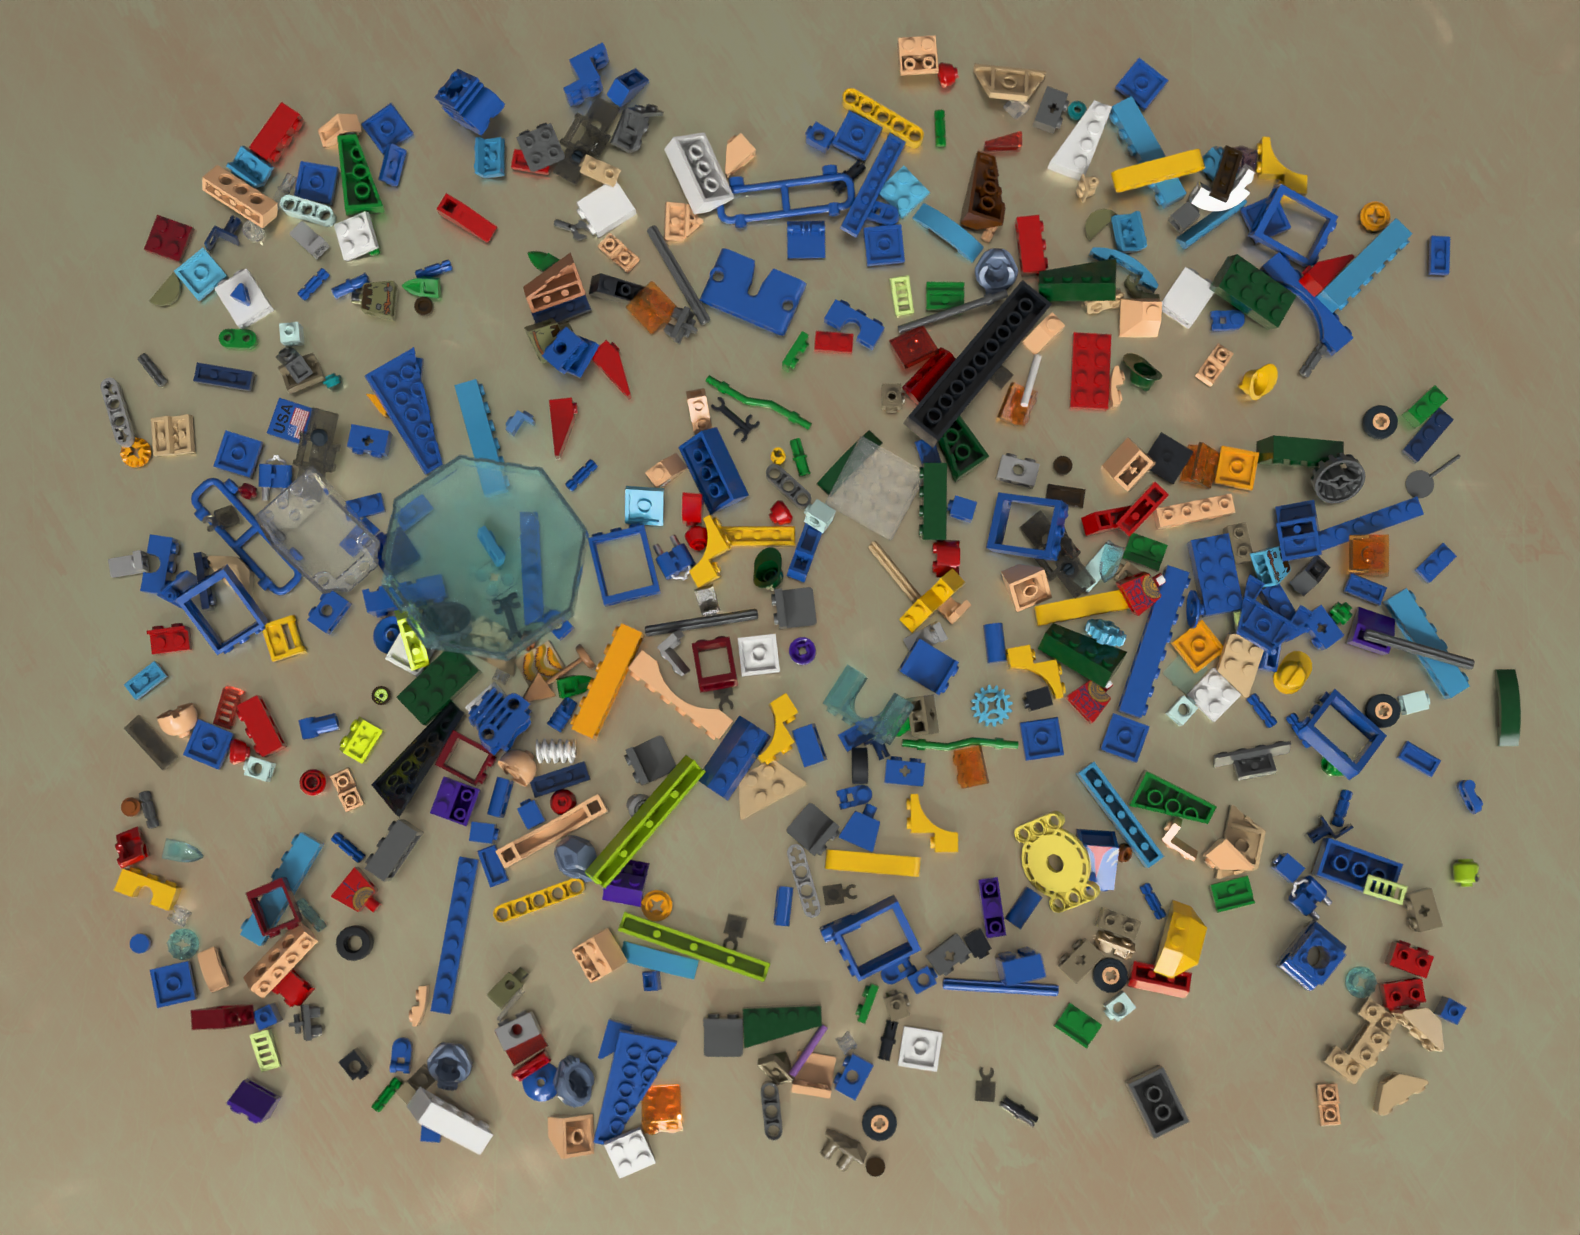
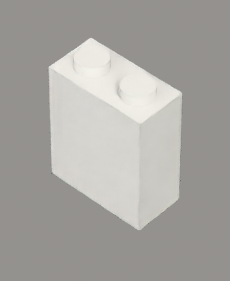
M616 182L614 187L604 184L577 202V213L582 220L584 218L589 224L586 226L592 235L596 234L598 238L636 215L634 206L618 182Z
M1185 267L1163 299L1162 312L1189 329L1214 293L1209 289L1212 281L1200 277L1196 270Z
M247 268L238 270L234 273L233 277L220 281L218 286L214 288L240 329L247 328L274 311L267 297ZM239 283H243L248 288L251 306H246L230 296Z

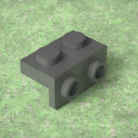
M625 108L610 143L628 153L637 151L642 144L640 139L649 127V123H647L649 117L644 119L641 135H633L622 130L626 113Z

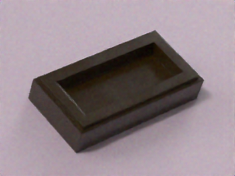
M1047 484L1045 498L1061 500L1068 504V507L1083 509L1086 489Z

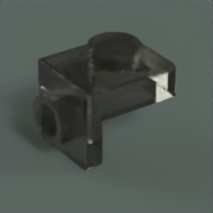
M713 584L694 589L702 616H713L720 611Z

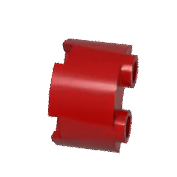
M936 540V542H933V554H936V561H933L932 572L936 573V578L943 577L952 568L959 575L960 540Z
M138 826L116 835L117 843L115 848L119 854L117 862L121 869L140 862L149 856L147 844H143L140 835L142 832Z
M292 968L271 991L277 995L280 993L285 998L284 1002L293 1008L294 1005H302L316 988L300 977Z

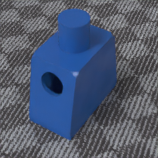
M867 803L863 813L854 811L838 837L873 852L880 821L873 819L877 807Z

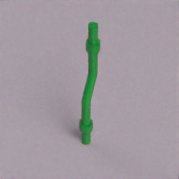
M710 375L706 379V382L718 388L719 392L726 393L746 405L771 408L787 417L788 421L793 424L797 423L808 430L812 425L811 422L800 417L799 413L794 410L791 412L772 400L747 397L729 387L730 384L724 381L721 382Z
M970 737L950 743L930 742L919 738L917 740L902 739V747L917 748V750L934 749L949 751L970 745L991 746L994 749H1018L1019 745L1018 741H1008L997 737L995 739Z

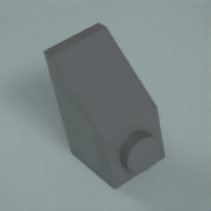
M1314 556L1295 575L1290 584L1296 592L1305 596L1321 581L1331 567L1319 556Z

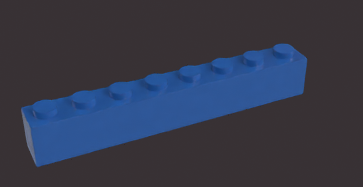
M1169 565L1164 568L1162 575L1166 583L1158 587L1161 598L1151 606L1117 708L1118 712L1138 719L1142 715H1146L1148 710L1146 702L1148 697L1151 698L1155 687L1152 684L1154 679H1157L1161 669L1158 666L1160 661H1163L1167 651L1164 648L1166 643H1169L1172 638L1173 632H1170L1172 625H1175L1178 620L1179 614H1176L1178 606L1181 607L1184 602L1185 596H1182L1184 589H1187L1190 584L1191 578H1188L1190 572Z

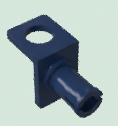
M231 215L224 229L214 225L204 242L207 251H211L218 237L239 246V239L234 234L242 221Z
M880 715L876 717L884 734L863 744L864 746L873 745L880 761L884 759L881 751H883L885 757L891 755L883 741L884 737L889 734Z
M1319 815L1322 825L1307 834L1312 842L1315 843L1328 834L1337 839L1354 827L1352 824H1349L1334 833L1324 817Z

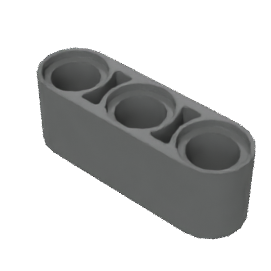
M778 464L768 466L766 469L767 480L797 508L806 509L811 504V494ZM778 470L780 472L779 477H770V471ZM787 482L794 485L793 490L786 491L783 488L784 484ZM800 495H805L808 501L805 504H800L797 498Z
M768 1080L761 1086L764 1129L768 1139L777 1140L781 1137L783 1130L778 1085L774 1081ZM769 1085L773 1086L775 1093L767 1095L764 1092V1088ZM773 1105L777 1108V1113L769 1115L766 1112V1108ZM776 1125L779 1128V1132L776 1135L770 1134L768 1131L770 1126Z

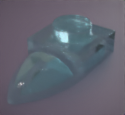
M1105 543L1099 567L1104 583L1116 574L1125 547Z
M166 838L162 858L178 862H194L203 858V854L186 842Z

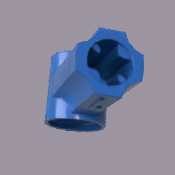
M336 713L298 720L303 740L340 729Z

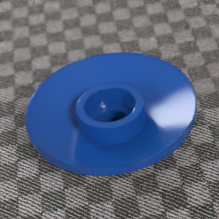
M1190 590L1186 605L1187 621L1190 628H1196L1200 615H1204L1205 608L1204 604L1200 603L1197 592Z
M396 616L382 619L374 629V643L381 652L388 654L400 633ZM391 631V636L387 637V633Z
M548 1063L523 1079L522 1085L525 1093L531 1099L541 1102L555 1097L557 1092L554 1088L553 1080L557 1068ZM539 1079L544 1080L545 1084L543 1086L538 1085Z

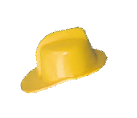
M1266 364L1259 369L1247 371L1238 387L1243 389L1244 393L1250 395L1252 400L1260 399L1270 392L1276 384L1278 378L1276 366L1274 364Z
M1301 651L1288 653L1278 666L1277 672L1274 673L1273 682L1275 687L1284 694H1293L1299 691L1312 671L1310 657Z

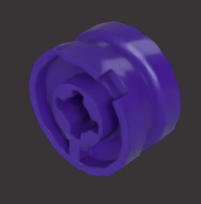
M799 637L790 644L789 654L795 663L807 665L815 659L816 648L810 639ZM800 648H805L806 654H800Z

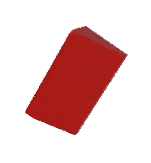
M543 1049L513 1069L512 1077L520 1082L551 1062L547 1050Z

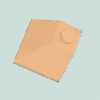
M1121 298L1119 337H1157L1161 324L1162 301L1159 298Z
M1018 564L1001 571L1005 587L1017 612L1052 598L1043 567Z
M1218 839L1203 854L1206 858L1204 860L1205 863L1212 869L1214 867L1216 869L1252 870L1254 868L1227 839Z
M593 1114L548 1117V1138L561 1159L594 1154Z

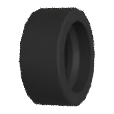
M852 748V784H868L867 748Z

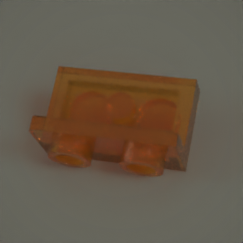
M1011 382L997 417L1015 427H1024L1030 419V412L1037 401L1038 392L1032 390L1028 406L1023 407L1020 404L1025 387Z
M981 745L954 751L953 762L957 766V781L962 789L989 783Z

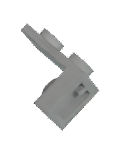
M303 221L290 232V235L316 260L330 247L321 236H318Z
M141 550L133 551V555L110 558L108 560L110 576L112 578L150 572L147 553Z
M936 621L904 638L903 641L907 649L910 650L917 637L931 646L938 642L942 643L948 637L940 622Z
M678 630L666 638L657 648L660 650L661 656L670 662L674 672L684 676L690 672V669L673 650L681 643L680 639L684 636L681 630Z

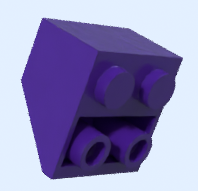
M1358 607L1346 643L1380 655L1389 654L1391 647L1365 640L1364 633L1370 629L1395 636V619Z
M443 776L430 813L467 826L480 789Z
M629 860L611 883L603 889L602 900L641 907L649 863Z
M247 1078L240 1083L226 1104L231 1106L230 1110L237 1114L243 1113L248 1116L247 1119L257 1124L271 1117L281 1097Z

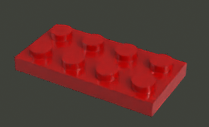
M1073 333L1069 408L1108 410L1112 334Z

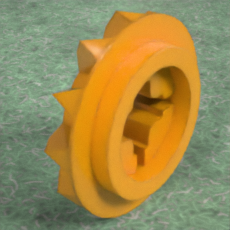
M1370 202L1361 209L1359 216L1361 224L1366 227V230L1373 232L1383 230L1390 222V211L1380 202ZM1374 211L1376 213V216L1379 217L1375 223L1373 221V218L1369 217L1372 216Z
M135 437L134 444L130 447L124 448L121 446L120 455L122 461L130 467H142L151 457V447L142 438ZM131 447H134L135 449L140 448V450L138 451V456L140 458H138L135 455L130 456L133 453Z
M654 890L644 896L641 909L649 920L662 921L670 915L672 901L665 892ZM651 899L656 902L663 900L660 906L663 912L658 909L650 911L654 906Z

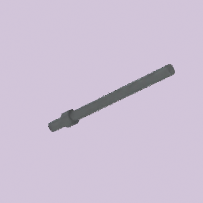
M1003 290L995 294L989 293L984 295L983 298L899 325V333L986 304L987 306L992 305L995 301L1007 298V291Z

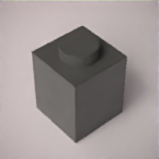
M1187 201L1170 216L1168 221L1181 234L1200 217L1199 209Z

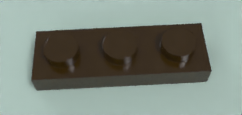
M1227 145L1223 148L1208 196L1224 203L1229 200L1243 152Z

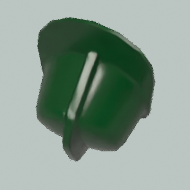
M1133 353L1124 355L1123 361L1130 369V381L1142 390L1149 391L1154 382L1162 378L1161 372L1155 369L1143 357Z
M773 547L763 549L755 558L753 582L759 588L774 591L783 581L781 553Z

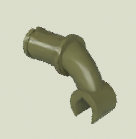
M1130 274L1125 279L1124 285L1133 298H1160L1159 294L1139 290L1137 288L1139 283L1138 276L1134 279V283L1129 280Z

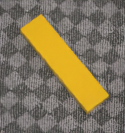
M795 526L720 527L723 534L726 533L732 542L730 546H795Z

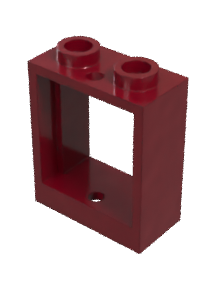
M718 636L713 640L701 639L696 641V643H692L700 693L738 686L730 636ZM727 647L731 673L703 678L698 652Z
M453 730L435 765L474 786H479V784L483 785L488 776L486 771L489 767H493L497 757L486 750L482 744ZM460 739L488 754L475 779L447 765Z
M287 877L279 878L246 892L263 937L269 935L270 938L281 934L280 930L285 928L288 931L299 927V922L304 921ZM282 887L294 919L270 929L258 897Z
M253 1004L222 1005L191 1010L192 1030L227 1029L255 1024Z

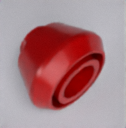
M939 63V83L941 87L947 88L954 84L955 79L958 78L957 67H953L949 63Z
M777 500L770 508L771 513L768 515L774 524L784 525L791 523L793 517L783 501Z
M694 526L685 533V539L692 549L700 551L707 547V528Z
M234 738L230 744V762L233 765L245 762L246 758L250 757V746H246V742Z
M307 770L300 778V788L307 795H318L325 789L326 778L319 770Z
M566 789L556 791L550 799L551 809L556 814L563 815L576 807L575 795Z

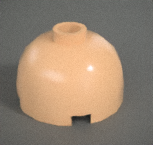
M193 703L177 706L178 708L171 711L170 709L160 714L157 720L162 731L171 736L179 735L180 738L191 734L190 730L195 727L198 718Z
M510 750L498 761V765L504 773L512 775L514 777L512 780L524 787L530 784L537 770L536 763L533 760L534 756L528 750Z

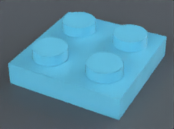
M903 166L885 182L879 196L887 204L896 207L899 216L903 219L930 192Z
M204 248L200 249L174 270L198 301L213 291L220 281L229 278Z
M626 486L625 523L663 526L664 488Z

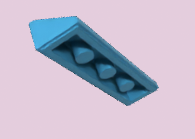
M1244 199L1238 205L1227 210L1213 211L1179 235L1176 241L1183 249L1188 248L1240 211L1241 208H1244L1247 200Z

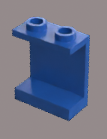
M917 637L898 671L940 695L941 692L944 693L948 688L949 678L951 676L954 677L957 673L959 662Z

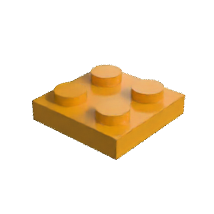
M1221 446L1214 484L1252 491L1259 453Z
M1203 620L1198 622L1196 628H1190L1171 643L1194 674L1218 657L1223 649V645Z

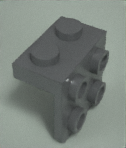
M551 123L540 124L536 127L537 129L523 131L516 137L531 172H536L565 159L564 152Z
M811 587L782 590V588L774 589L775 594H771L772 606L777 608V613H773L774 623L779 625V629L816 624L814 595Z
M657 736L638 746L625 750L627 754L624 757L629 766L632 765L635 770L632 773L636 783L640 782L642 786L669 774L676 767L662 736Z
M809 803L787 828V833L812 855L818 854L820 856L827 848L826 842L829 839L833 841L840 833L838 828L840 826L813 803Z
M708 1014V1017L703 1018L704 1055L706 1057H741L743 1055V1017H739V1014H727V1017H719V1014Z

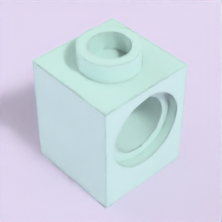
M299 322L279 323L280 341L285 347L305 345L303 326Z
M816 499L813 504H809L805 509L806 517L804 522L824 533L833 521L836 510Z
M1425 690L1397 697L1402 715L1430 709V698L1425 693Z
M1183 695L1177 699L1165 714L1177 725L1183 726L1198 708L1195 706L1196 702L1191 697ZM1181 704L1187 707L1185 715H1182L1178 710Z
M250 756L249 759H246L243 770H245L244 775L270 782L276 763ZM258 763L262 765V771L259 774L254 770L255 765Z
M1120 991L1103 1004L1106 1008L1104 1013L1107 1017L1117 1022L1136 1008L1124 991ZM1121 1002L1123 1008L1120 1012L1116 1013L1113 1009L1114 1004Z

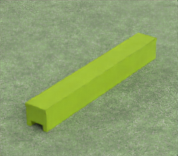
M685 755L584 873L597 885L599 884L606 888L706 771L695 760Z
M624 912L618 928L620 932L762 982L765 981L771 964Z

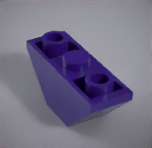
M998 877L979 879V899L986 937L1006 936Z

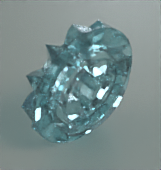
M189 929L176 930L170 935L167 942L168 952H170L173 958L179 960L190 959L198 950V937ZM182 939H184V943L190 944V946L184 947L183 950H181V946L175 945V943L181 942Z
M1355 967L1346 976V988L1355 997H1369L1376 991V975L1366 967ZM1359 977L1361 979H1368L1364 983L1365 988H1363L1362 986H1355L1357 985V983H1359Z

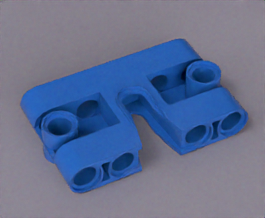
M722 248L714 268L710 272V277L700 297V301L770 332L785 336L807 284L796 277L773 268L762 283L758 294L751 296L748 291L753 280L755 260ZM716 274L723 275L721 281H716L713 277ZM790 303L793 305V308L785 310L783 305Z

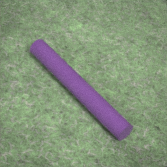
M823 1024L818 1028L790 1070L789 1074L796 1077L828 1029Z

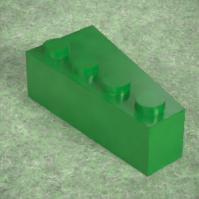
M357 135L337 136L346 216L358 215L365 211L369 212V214L384 213L383 204Z
M1144 770L1127 803L1132 807L1206 824L1210 822L1217 808L1216 805L1147 770Z

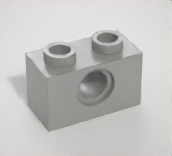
M1006 453L1000 459L995 480L1033 489L1040 464L1036 463L1034 459L1025 458V460L1018 459L1017 455ZM1020 466L1023 469V473H1014L1013 467Z
M524 1010L516 1014L517 1019L513 1021L506 1019L498 1023L499 1027L495 1029V1032L504 1051L542 1033L533 1011L527 1013ZM514 1024L521 1025V1034L513 1032Z

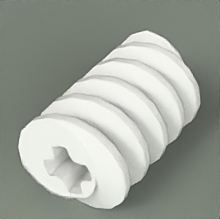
M537 739L536 757L538 762L542 763L545 758L546 763H550L553 758L554 763H558L560 758L561 762L565 763L568 758L569 762L573 763L576 758V739H574L573 744H570L569 739H566L565 744L562 743L561 739L558 740L557 744L554 743L553 739H551L550 744H547L546 739H543L542 744H539Z

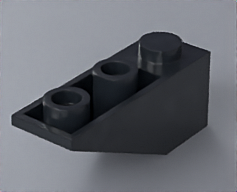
M599 273L592 276L589 295L605 300L649 307L652 289Z

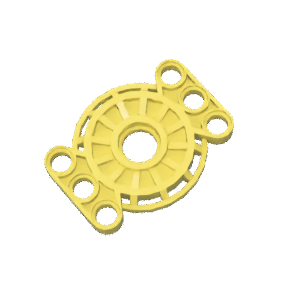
M1052 811L1020 825L1015 829L1014 835L1017 841L1025 843L1021 858L1024 872L1030 883L1038 891L1051 897L1049 906L1052 911L1061 913L1094 900L1100 894V887L1097 883L1089 881L1091 864L1086 848L1074 834L1062 829L1065 823L1064 815L1059 811ZM1051 816L1058 818V825L1052 823ZM1036 822L1043 825L1042 832L1037 830ZM1021 829H1025L1028 832V838H1024L1021 835ZM1055 854L1061 857L1064 863L1062 871H1056L1051 867L1048 859L1050 855ZM1087 886L1091 887L1094 890V895H1089L1087 893ZM1072 892L1077 894L1079 898L1077 902L1072 900L1070 896ZM1055 899H1060L1062 901V908L1056 905Z

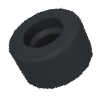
M353 925L346 927L337 936V952L346 960L357 961L370 954L374 940L370 931L363 926ZM353 935L360 937L362 940V946L357 951L351 950L347 944L348 939Z

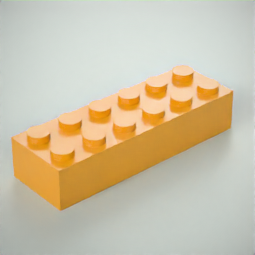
M622 623L620 627H615L612 634L614 638L612 644H607L604 650L606 656L603 662L599 661L596 667L597 675L595 680H590L587 687L589 690L587 697H582L579 703L581 709L578 715L574 714L570 723L573 725L571 729L594 740L597 739L629 671L628 667L632 664L645 637L642 632Z

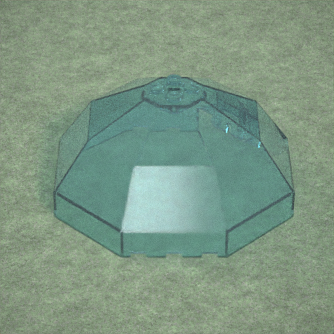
M459 455L394 499L386 544L382 553L385 568L381 585L400 613L408 612V617L405 620L425 648L509 661L574 616L589 534L584 524L542 467H529L517 463H503L491 459H477ZM486 526L488 531L491 530L496 539L495 542L498 546H502L505 551L504 564L496 567L477 538L478 529ZM492 573L495 575L499 574L497 581L489 580ZM423 609L425 615H421L419 610Z

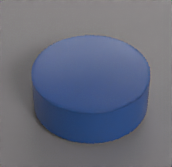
M136 934L130 940V948L135 953H144L151 946V940L146 934Z

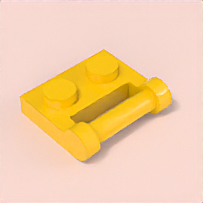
M295 615L266 623V628L262 630L272 662L306 652L295 623L297 621ZM288 624L295 648H289L282 625Z

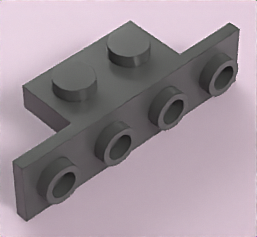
M1278 741L1266 746L1258 745L1255 748H1241L1229 753L1221 752L1214 755L1213 766L1215 768L1233 764L1238 781L1276 774L1277 769L1273 756L1288 754L1291 742Z

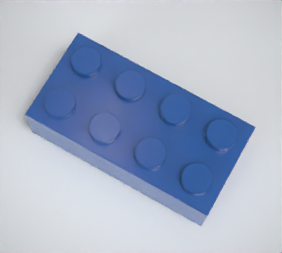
M1229 533L1190 540L1187 543L1196 590L1200 603H1203L1205 608L1202 618L1240 610L1243 600Z
M1323 838L1311 874L1363 893L1368 874L1397 883L1403 864L1331 838ZM1373 880L1370 889L1371 892H1374L1375 886L1377 883V881ZM1381 882L1378 894L1382 895L1385 883ZM1388 885L1386 892L1388 897L1390 896L1392 885Z
M1029 947L1019 948L1017 953L1010 951L998 953L999 957L995 958L999 980L1006 986L1046 977L1041 953Z

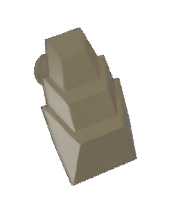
M827 1128L825 1136L829 1138V1141L820 1154L825 1159L830 1160L839 1148L844 1154L837 1161L836 1165L842 1171H846L853 1160L863 1165L867 1153L861 1144L846 1135Z

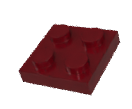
M157 215L144 250L181 263L194 228Z

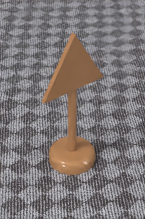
M579 644L576 646V652L580 658L546 681L537 672L522 698L529 702L554 697L556 695L548 686L550 683L582 661L588 668H593L596 665L582 645Z

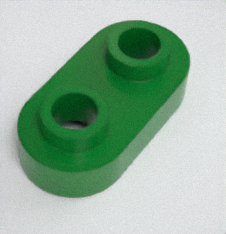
M224 329L219 334V342L227 349L251 350L257 346L258 337L253 331L248 329ZM227 335H231V339L229 341L225 340ZM250 336L249 341L245 342L244 338Z

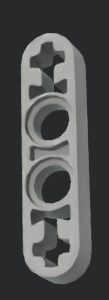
M106 378L101 382L100 386L114 438L120 446L127 448L134 444L135 436L122 390L116 380ZM110 384L113 385L111 389L114 395L108 390ZM114 400H119V406L115 409L111 408V403ZM124 417V423L119 426L116 425L117 418ZM122 430L128 436L125 442L122 440L124 439V435L121 432Z
M793 844L788 848L787 856L805 915L815 918L820 914L821 907L806 855L802 846ZM796 847L797 850H801L799 859L804 858L805 863H798L793 866L792 861L796 862L795 856L790 855V852L793 851L792 848ZM798 866H804L807 869L804 877L796 875L795 871ZM803 885H810L812 887V893L809 896L801 893ZM815 896L816 900H812L813 906L818 907L815 910V914L806 911L809 908L808 901L804 903L803 899H810Z

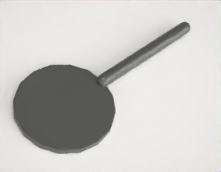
M1459 454L1432 474L1423 470H1416L1410 473L1405 482L1408 493L1412 497L1418 498L1429 496L1434 488L1433 477L1461 456Z

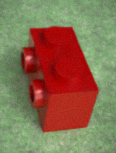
M1399 940L1398 943L1392 942L1384 964L1427 979L1434 956L1428 954L1429 950L1417 947V950L1410 948L1411 944Z
M1415 977L1378 983L1382 1006L1389 1008L1390 1011L1401 1009V1006L1408 1005L1409 1008L1419 1007L1420 1003L1426 1002L1422 978Z

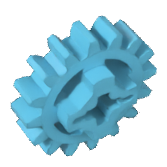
M1091 618L1085 626V631H1088L1087 634L1092 635L1091 637L1102 645H1117L1120 647L1121 645L1123 646L1127 638L1124 631H1121L1114 622L1109 620H1094Z
M988 685L986 691L982 687L980 688L981 694H974L977 699L971 700L975 704V706L971 707V710L976 711L973 717L979 716L978 723L985 721V726L992 723V726L995 727L997 721L1003 724L1002 718L1009 719L1007 712H1012V709L1008 708V706L1012 705L1013 702H1008L1007 699L1010 697V694L1005 696V689L998 691L997 685L994 689H991V686ZM988 693L996 694L993 698L984 696ZM1001 699L1004 702V710L1000 707ZM996 700L994 705L996 710L992 709L987 712L989 707L987 703H991ZM979 702L983 704L982 713L979 710ZM990 714H996L997 716H999L995 719L987 718Z

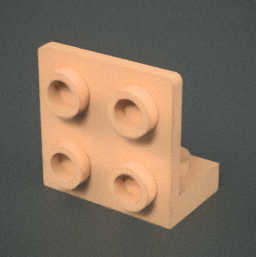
M803 1051L797 1052L796 1061L798 1060ZM811 1053L792 1082L791 1092L830 1099L836 1057Z

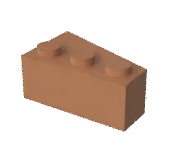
M571 252L523 287L532 313L586 295Z

